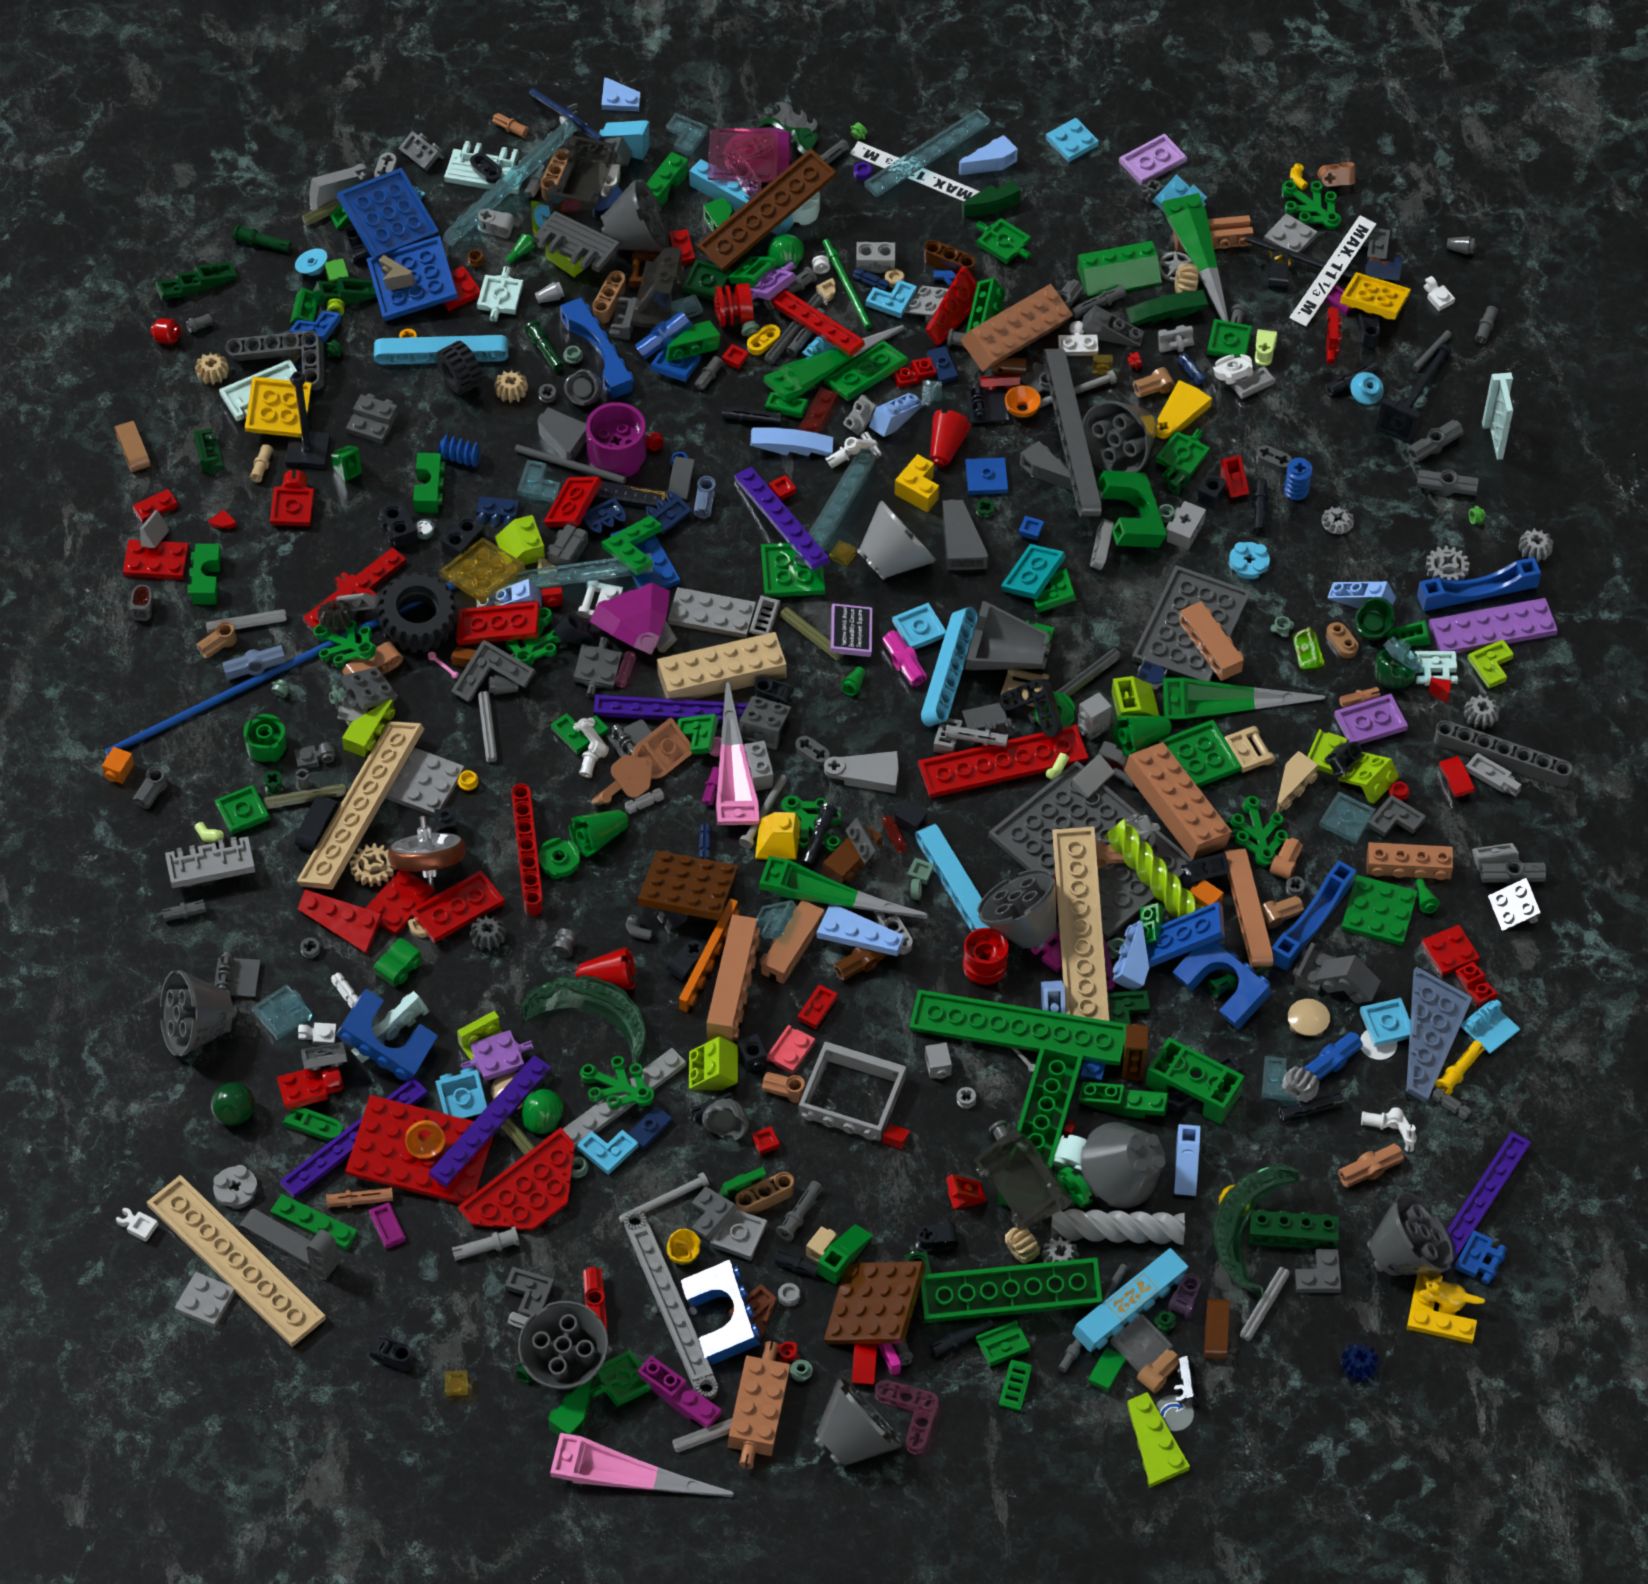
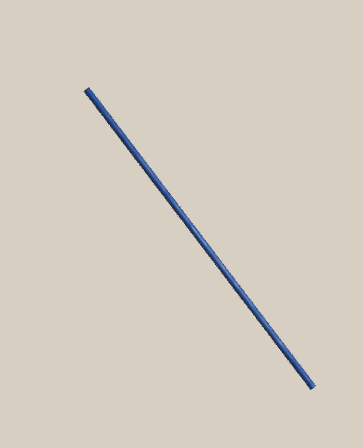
M498 558L447 583L449 590L451 591L504 565L503 560ZM408 603L398 613L401 615L424 603ZM379 617L358 626V630L355 632L356 636L359 635L360 628L368 626L370 629L379 626ZM347 632L340 636L347 639ZM327 641L286 661L287 663L267 670L105 749V752L108 756L113 747L124 750L319 655L320 650L324 648L329 649L338 646V644Z

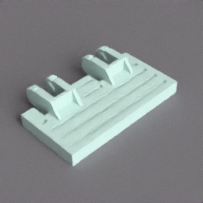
M465 141L462 150L453 149L444 176L445 182L519 194L527 169V161L519 160L518 165L515 166L519 154L518 149H513L510 160L506 159L508 152L506 147H502L499 158L498 156L486 154L502 168L503 176L497 183H488L471 169L470 158L476 153H481V143L476 144L473 154L469 153L471 148L470 141Z
M289 359L252 376L290 381V377L297 370ZM252 376L219 389L221 397L236 421L242 420L244 416L245 418L247 416Z

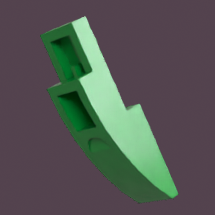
M1082 1082L1078 1101L1101 1111L1146 1119V1114L1166 1115L1169 1095L1168 1093L1126 1090L1124 1085Z

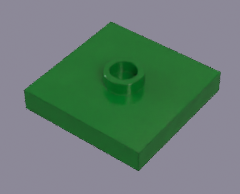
M1214 319L1207 354L1220 357L1234 355L1235 358H1241L1240 354L1246 355L1252 326Z
M254 785L215 800V804L231 835L270 820L269 814Z
M761 1167L747 1174L738 1175L732 1180L723 1183L719 1195L730 1199L735 1197L738 1192L763 1181L766 1175L764 1168Z

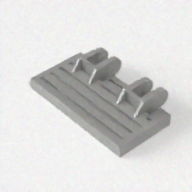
M232 837V847L225 848L223 839L218 840L220 849H216L215 843L198 846L199 853L197 854L194 845H192L189 849L190 855L184 856L181 848H177V858H175L174 851L165 853L172 888L255 872L248 837L239 838L240 845L238 846L236 837Z

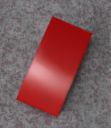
M929 357L912 360L911 366L898 369L892 373V376L899 389L922 382L936 375L937 371Z
M1459 756L1439 762L1440 770L1446 777L1448 787L1455 797L1464 796L1475 791Z
M1474 962L1455 970L1459 981L1479 1007L1497 999V992L1487 983L1485 974Z
M855 1344L852 1383L875 1384L877 1344Z

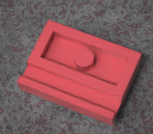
M788 1025L768 1053L767 1061L773 1062L775 1066L793 1075L815 1044V1038Z

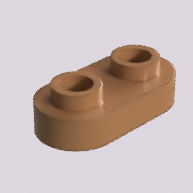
M1331 623L1327 627L1326 632L1329 642L1340 656L1344 658L1354 657L1358 650V643L1342 623Z

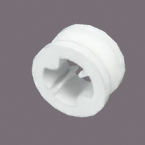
M823 255L815 257L812 260L813 271L817 274L828 272L830 269L828 257Z

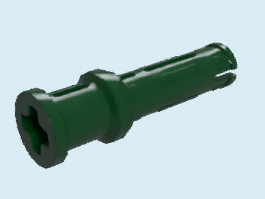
M237 224L233 231L234 241L242 240L248 242L249 245L256 243L289 253L291 250L283 245L291 247L292 241L258 233V230L255 228L248 229L241 227V224Z
M532 320L524 327V332L531 337L532 344L540 349L554 372L562 370L564 363L548 342V335L542 331L538 320Z
M1270 966L1253 968L1255 969L1254 974L1259 975L1268 971ZM1226 972L1223 974V977L1208 981L1209 991L1213 997L1218 998L1228 990H1235L1239 984V977L1235 973Z

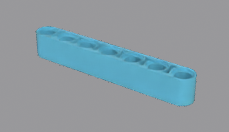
M503 335L381 338L374 342V361L383 365L437 363L436 353L459 340L471 349L478 362L504 361L508 358V338Z
M972 607L953 612L950 617L921 712V719L928 727L943 723L949 717L978 620L977 613Z
M933 824L916 831L915 836L919 846L929 862L934 864L936 874L970 930L990 928L982 923L978 917L977 908L982 900L981 896L938 826Z

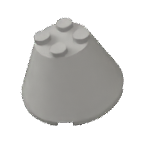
M881 501L878 504L862 544L857 550L858 553L866 559L871 568L883 580L887 577L933 563L935 558L909 531L896 514Z

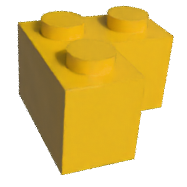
M917 454L895 479V495L927 513L939 499V485L931 481L933 479L934 463Z

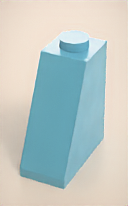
M649 121L606 123L604 129H601L599 132L605 139L622 137L632 150L631 157L644 160L650 147Z

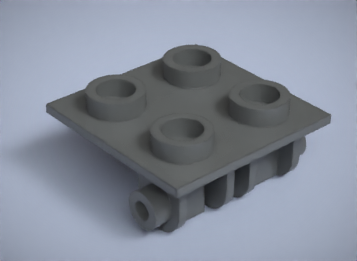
M1000 703L962 711L967 728L981 731L988 729L993 733L1007 734L1008 737L1013 736L1010 728L1011 720L1010 718L1007 719ZM978 736L980 738L996 740V738Z
M643 719L624 728L616 724L612 727V734L608 735L607 739L620 757L632 755L636 744L649 735L651 730Z
M224 952L221 958H218L214 985L221 989L229 990L230 996L255 997L261 960L237 959L232 956L231 952Z

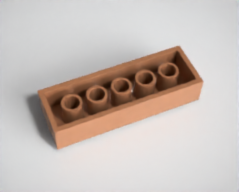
M1049 284L971 329L960 341L982 372L1059 328L1073 314L1054 287Z
M1163 742L1129 755L1124 771L1192 860L1227 846L1232 831Z
M732 914L707 1019V1042L719 1036L732 1043L739 1039L740 1028L738 1027L739 1023L743 1021V1005L747 1004V988L751 986V971L755 969L757 958L755 954L756 951H759L761 938H759L761 928L757 927V918Z

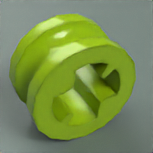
M340 299L329 300L327 302V311L340 313L342 316L344 314V302Z

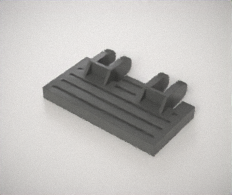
M556 211L553 212L534 235V241L538 243L539 248H545L551 241L548 247L549 253L553 254L559 248V254L570 258V263L574 265L584 257L580 268L585 270L591 264L592 270L600 272L620 247L618 241Z

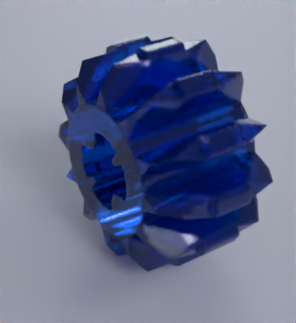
M1356 1342L1354 1347L1348 1345L1346 1352L1342 1353L1341 1359L1343 1361H1341V1368L1345 1369L1346 1375L1353 1374V1380L1360 1376L1362 1381H1364L1366 1376L1371 1378L1374 1371L1378 1369L1379 1365L1377 1362L1379 1356L1374 1354V1347L1367 1349L1366 1343L1363 1346H1359Z

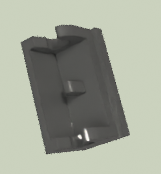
M620 297L618 302L626 303V305H616L609 337L630 340L638 311L637 298Z

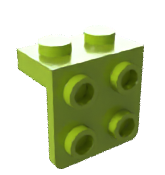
M1362 752L1361 757L1354 763L1350 771L1338 777L1341 782L1362 786L1368 802L1375 804L1390 786L1395 783L1399 775L1391 758Z

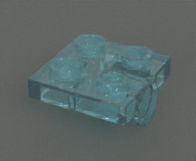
M287 984L252 1007V1012L277 1040L312 1018V1013L305 1006L300 994L295 989L291 990Z

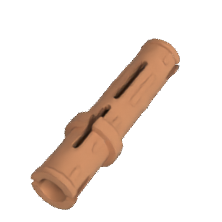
M392 1187L357 1192L346 1190V1193L326 1194L327 1208L340 1206L352 1208L351 1205L393 1202Z

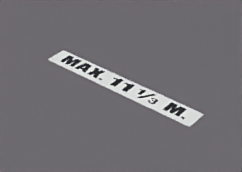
M859 141L850 152L851 155L962 201L980 192Z
M1362 216L1358 217L1289 318L1307 326L1376 223Z

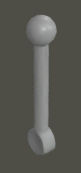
M1012 1048L1028 1066L1029 1072L1033 1073L1035 1064H1031L1018 1049Z

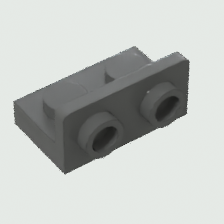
M412 131L398 148L426 171L438 157L442 160L444 159V156L440 153L442 149L435 143L430 145L428 143L429 139L422 133L417 135Z
M1311 942L1308 949L1304 948L1300 958L1302 962L1300 965H1296L1292 976L1295 977L1294 986L1318 995L1321 985L1315 979L1324 960L1333 959L1334 957L1314 950L1315 944Z

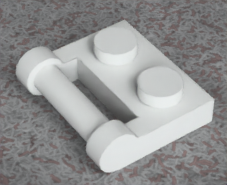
M589 579L586 585L588 589L583 604L579 607L577 614L582 618L590 619L594 610L589 608L595 591L600 592L598 603L622 594L623 587L599 583L595 579Z

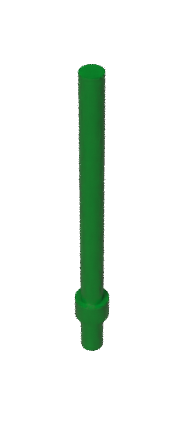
M829 239L823 240L822 243L827 251L826 256L833 263L865 329L871 328L872 324L839 260L840 256L837 250L833 248Z

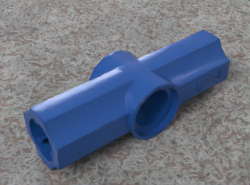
M681 310L668 321L661 322L654 327L651 333L635 346L641 355L647 359L661 347H667L668 344L676 339L677 335L691 326L692 323Z
M1349 1032L1335 1044L1330 1043L1325 1046L1319 1056L1306 1065L1304 1069L1310 1071L1312 1075H1316L1318 1081L1332 1070L1334 1072L1338 1071L1345 1065L1349 1057L1363 1047L1360 1037L1356 1033Z

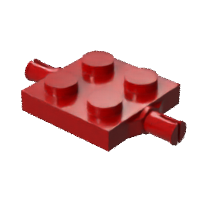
M1330 307L1328 308L1326 363L1334 364L1335 355L1339 356L1340 344L1337 343H1341L1342 332L1338 328H1341L1342 317L1338 316V308Z

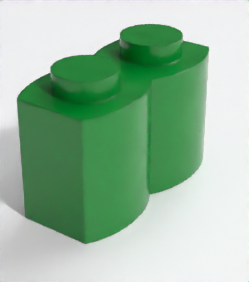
M399 938L374 965L375 975L394 988L399 984H403L408 977V973L420 966L422 962L421 951L403 938Z

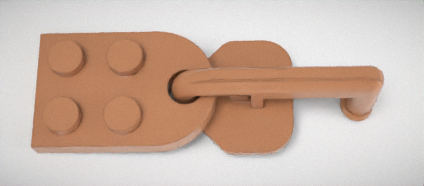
M672 717L637 743L632 751V755H624L612 765L611 774L616 781L592 799L593 806L609 803L612 799L611 796L621 788L629 797L636 798L649 789L651 780L663 777L692 754L690 751L691 743Z

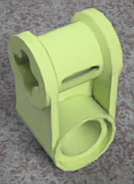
M1258 329L1255 353L1257 365L1268 366L1271 364L1276 347V331Z

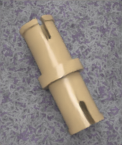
M262 445L258 457L253 462L254 468L250 474L252 481H262L264 472L270 465L269 459L273 453L271 446Z

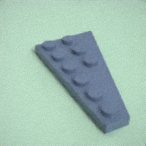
M1418 967L1414 969L1406 1092L1426 1102L1473 997Z

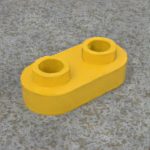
M772 324L761 328L748 339V352L753 355H761L766 352L780 338V329Z

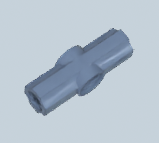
M279 645L263 651L249 650L245 653V656L222 663L226 677L230 680L246 674L260 675L267 668L287 662L283 648Z

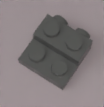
M372 394L360 395L353 408L354 414L346 427V433L383 444L398 416L397 405L389 399L385 401L378 400Z

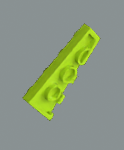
M1148 1392L1128 1400L1127 1406L1133 1429L1136 1433L1137 1444L1141 1452L1149 1488L1188 1471L1190 1465Z

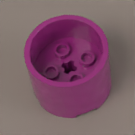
M618 402L601 405L589 415L586 422L587 456L590 466L626 477L637 473L647 457L646 426L643 415L635 407Z

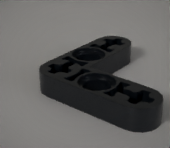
M1033 680L1001 694L999 703L1002 709L1015 710L1034 702L1043 733L1048 737L1059 736L1062 733L1063 724L1051 684L1048 680ZM1042 685L1043 689H1041L1038 692H1035L1034 689L1040 688ZM1024 689L1028 692L1027 700H1024L1022 697ZM1010 698L1016 699L1008 704V700H1010ZM1046 702L1050 706V710L1048 713H1046L1043 708Z

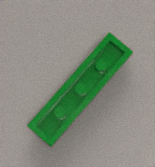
M283 1194L280 1195L270 1210L272 1216L313 1236L319 1230L327 1231L335 1238L337 1247L345 1251L348 1250L358 1234L356 1229Z

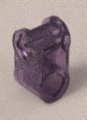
M1190 1273L1182 1278L1169 1302L1168 1311L1174 1310L1189 1319L1200 1294L1201 1279L1199 1276ZM1193 1285L1195 1289H1188L1186 1286Z

